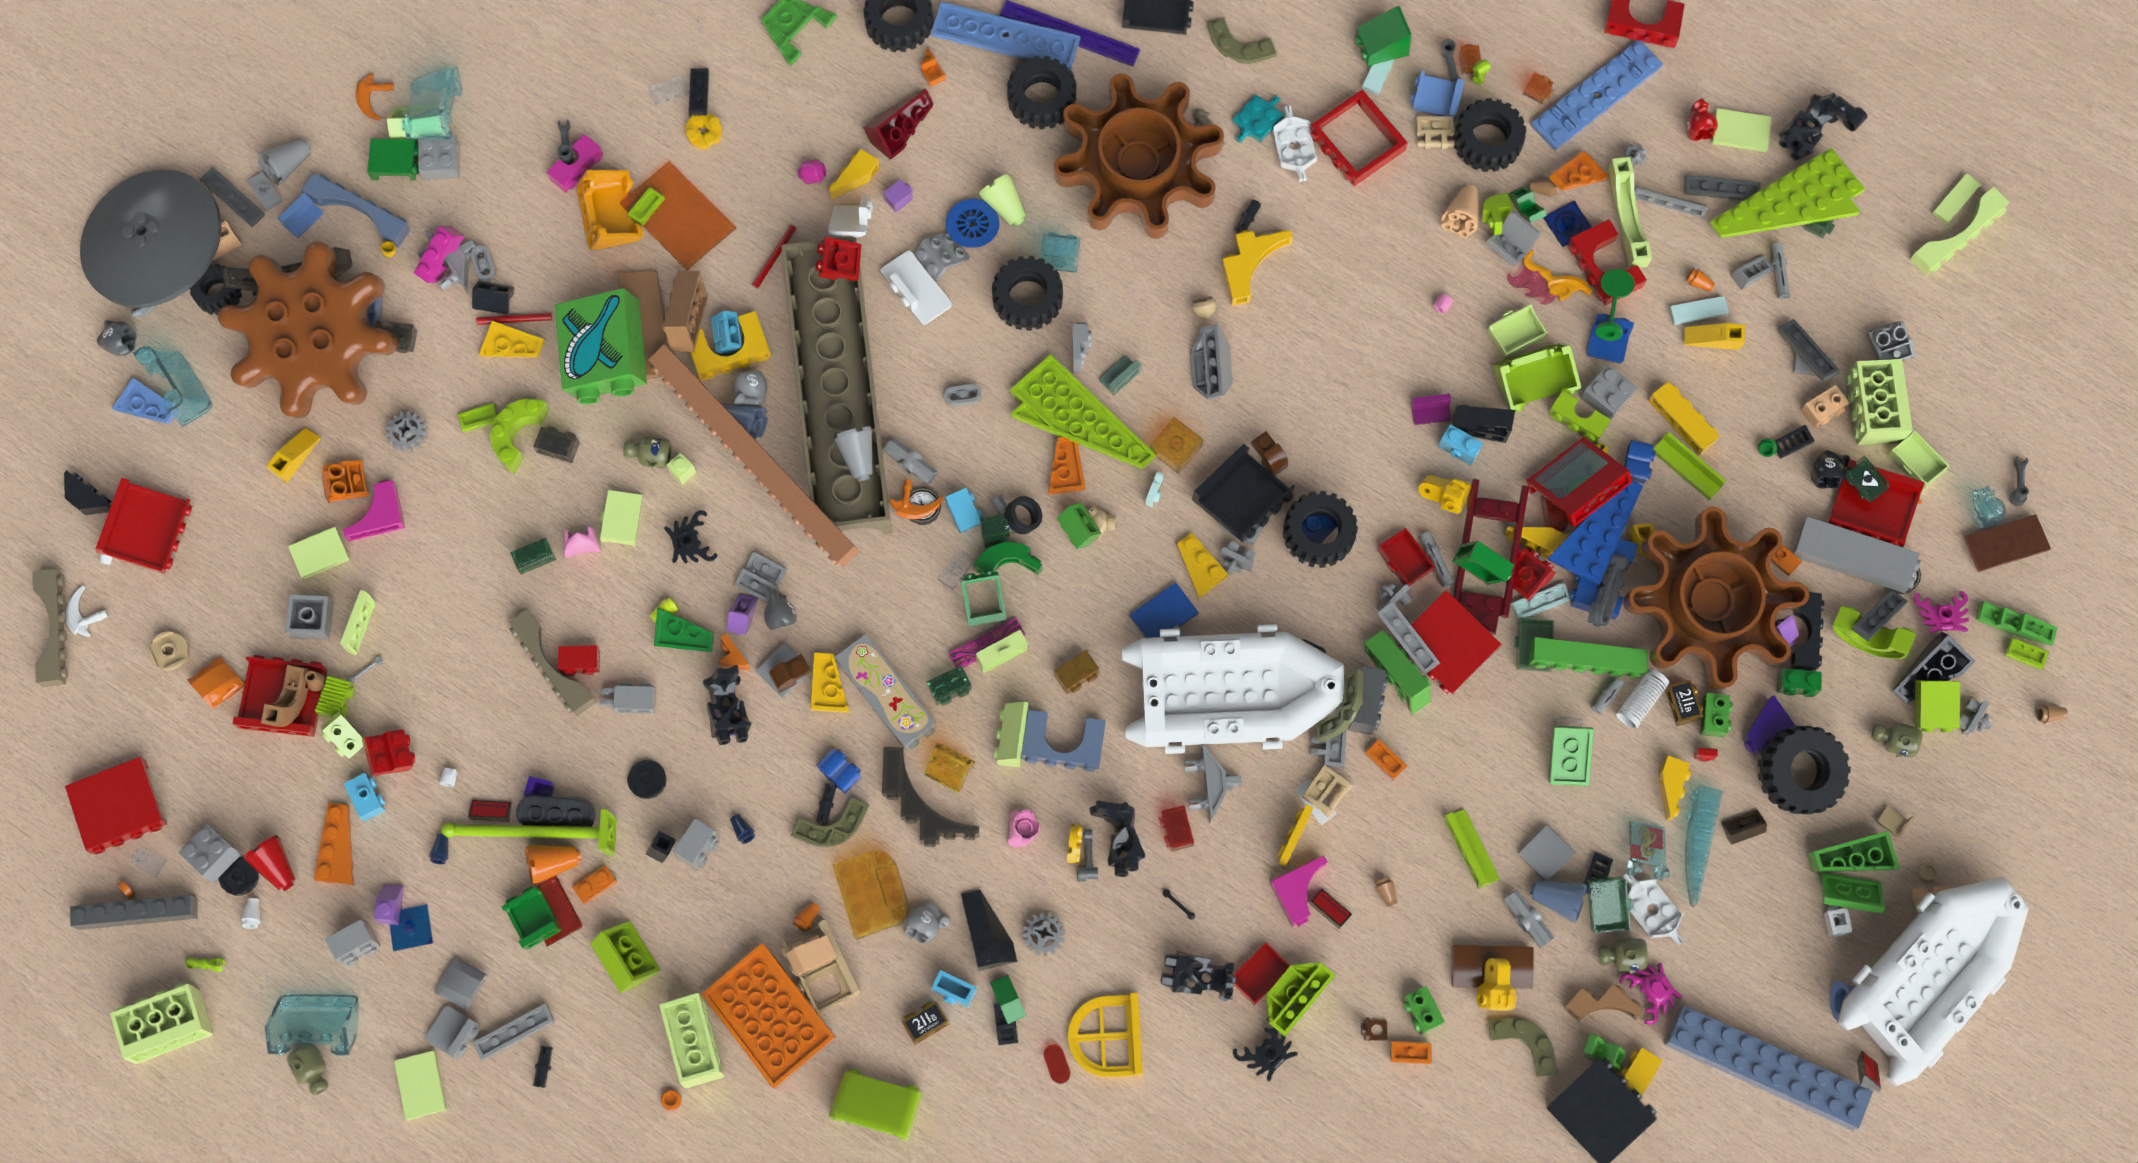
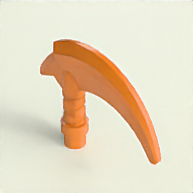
M370 73L363 81L359 80L356 88V101L365 115L375 120H381L371 108L370 94L372 91L381 90L389 92L394 90L395 86L394 83L388 82L373 84L374 74Z
M905 479L902 488L904 491L902 500L897 502L890 499L889 502L897 511L896 515L906 519H921L936 511L944 497L940 496L936 501L927 505L911 504L909 501L912 480Z

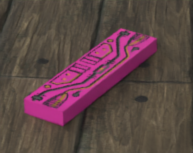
M1014 618L949 652L948 655L957 671L977 661V652L1021 630L1024 636L1025 632L1017 618Z

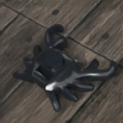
M703 510L696 511L688 525H686L688 517H684L680 528L678 521H675L674 532L669 527H664L672 540L674 548L672 563L677 562L679 555L685 564L688 563L686 556L696 563L699 560L694 555H698L708 562L714 561L717 558V553H714L711 557L707 556V552L710 551L709 546L699 549L701 542L698 540V531L694 530L696 526L704 525L703 521L698 520V517L700 515L706 517L707 512Z
M1274 1027L1264 1028L1265 1032L1271 1036V1039H1264L1263 1044L1255 1048V1054H1252L1247 1047L1244 1048L1245 1054L1243 1056L1237 1054L1236 1048L1233 1050V1056L1237 1061L1255 1062L1254 1064H1248V1069L1262 1067L1256 1072V1075H1261L1268 1070V1082L1271 1081L1273 1073L1284 1061L1298 1055L1297 1052L1286 1053L1291 1047L1292 1041H1288L1284 1046L1286 1037L1281 1034V1039H1278V1031Z

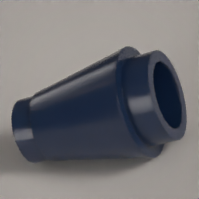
M740 814L731 817L730 822L737 840L741 841L742 844L752 841L756 836L755 830Z
M437 834L429 853L430 862L442 865L448 860L449 840L444 834Z

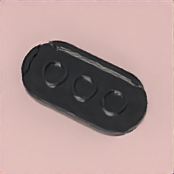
M533 793L523 797L516 808L518 822L529 826L592 827L596 818L595 809L592 804L578 796Z

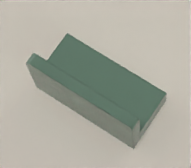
M1124 356L1099 381L1115 396L1141 372V364L1137 360L1132 362L1127 356Z

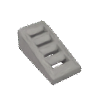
M1762 255L1736 268L1731 277L1740 289H1744L1771 273L1774 268Z

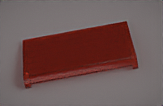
M557 876L551 877L535 886L542 889L562 928L560 932L544 940L547 947L583 927Z

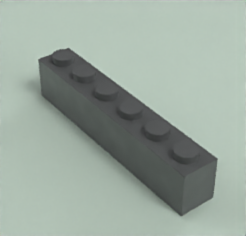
M191 895L70 906V926L77 930L198 919V902Z

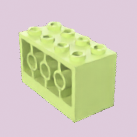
M1902 359L1857 361L1845 377L1846 386H1849L1848 402L1849 404L1851 403L1852 407L1850 418L1851 421H1854L1853 437L1856 439L1857 445L1901 443L1913 430Z
M186 983L174 986L173 990L168 992L167 990L159 991L152 998L138 999L135 1001L136 1004L119 1006L116 1008V1011L110 1013L122 1057L135 1064L213 1035L200 990Z
M699 993L659 1004L679 1083L685 1088H690L725 1077L704 998Z

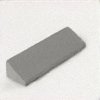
M1639 186L1634 188L1635 199L1702 218L1708 210V207L1703 204Z

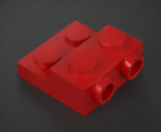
M825 237L817 246L820 260H817L815 270L819 271L818 277L832 280L843 278L857 281L859 279L862 244Z
M1523 547L1518 554L1513 589L1528 601H1531L1541 587L1545 588L1556 572L1552 570L1554 566L1546 559L1542 562L1539 559L1540 554L1532 548L1527 550Z
M404 729L387 731L383 735L369 736L362 739L371 776L409 771L414 766L415 755L409 750L410 736L405 734Z

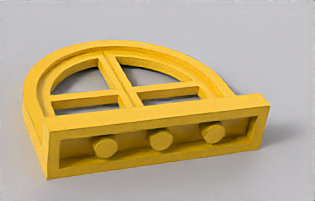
M1138 993L1097 997L1086 1002L1076 1011L1069 1025L1068 1044L1073 1058L1085 1071L1105 1078L1143 1075ZM1125 1006L1127 1032L1104 1033L1103 1007ZM1099 1008L1100 1033L1078 1034L1083 1019L1090 1012ZM1127 1040L1129 1066L1106 1067L1105 1041ZM1101 1041L1102 1066L1094 1064L1085 1057L1080 1049L1079 1042Z

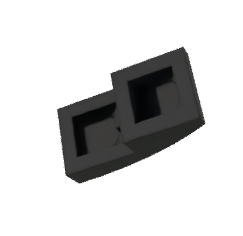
M994 1003L998 1046L1018 1043L1016 1021L1007 1024L999 1003Z

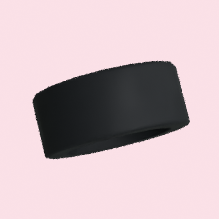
M1020 496L1007 505L1004 513L1008 527L1018 534H1028L1039 527L1043 516L1039 504L1033 498L1027 496ZM1016 506H1023L1029 511L1032 519L1030 525H1025L1018 520L1015 513Z

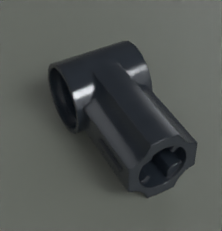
M1837 97L1840 102L1847 103L1848 108L1837 116L1843 120V124L1848 130L1856 131L1867 119V113L1859 107L1854 108L1842 97Z

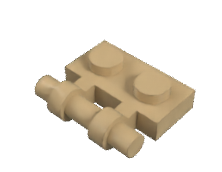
M1417 116V136H1424V140H1417V147H1424V149H1430L1431 147H1441V149H1447V147L1454 148V140H1447V136H1454V116ZM1431 136H1441V140H1431Z

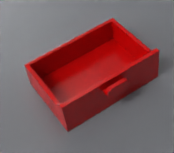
M1407 528L1378 545L1377 551L1403 586L1405 584L1409 587L1435 569V565Z
M1265 943L1235 973L1236 980L1234 986L1255 1006L1269 992L1290 965Z

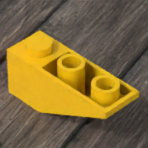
M862 149L858 153H854L849 165L841 170L837 181L831 183L829 187L830 198L833 200L870 182L880 168L879 160Z
M1721 323L1684 328L1685 346L1740 350L1745 343V324Z
M307 428L303 429L276 452L266 467L273 475L288 483L320 441L321 437Z
M1508 527L1504 535L1513 542L1515 527ZM1523 527L1520 543L1526 549L1530 550L1532 548L1547 559L1568 536L1552 527Z
M1667 756L1664 759L1658 777L1667 821L1677 817L1680 806H1678L1679 798L1683 799L1686 788L1683 787L1684 782L1688 781L1691 775V770H1689L1690 763L1671 756Z

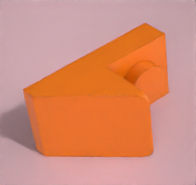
M727 633L721 636L722 644L720 646L726 656L718 661L719 665L725 668L738 665L739 670L746 671L750 669L747 661Z

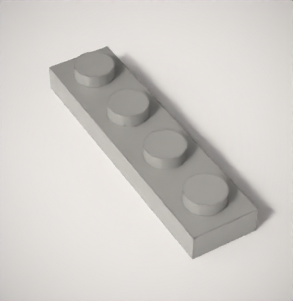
M1393 601L1377 613L1424 675L1440 664Z
M544 1003L472 1043L480 1059L484 1061L555 1021L547 1005Z

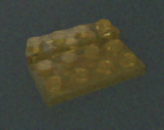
M871 850L832 864L856 940L892 927H898L904 923L906 916L909 914V902L897 864L889 854Z

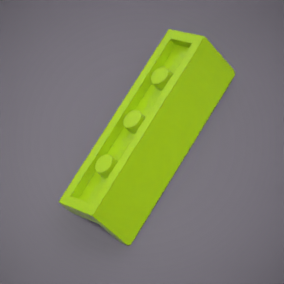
M1669 431L1653 448L1656 451L1655 455L1709 501L1726 482L1720 474Z
M1462 809L1456 813L1446 814L1443 819L1478 889L1498 881L1500 877L1466 810Z

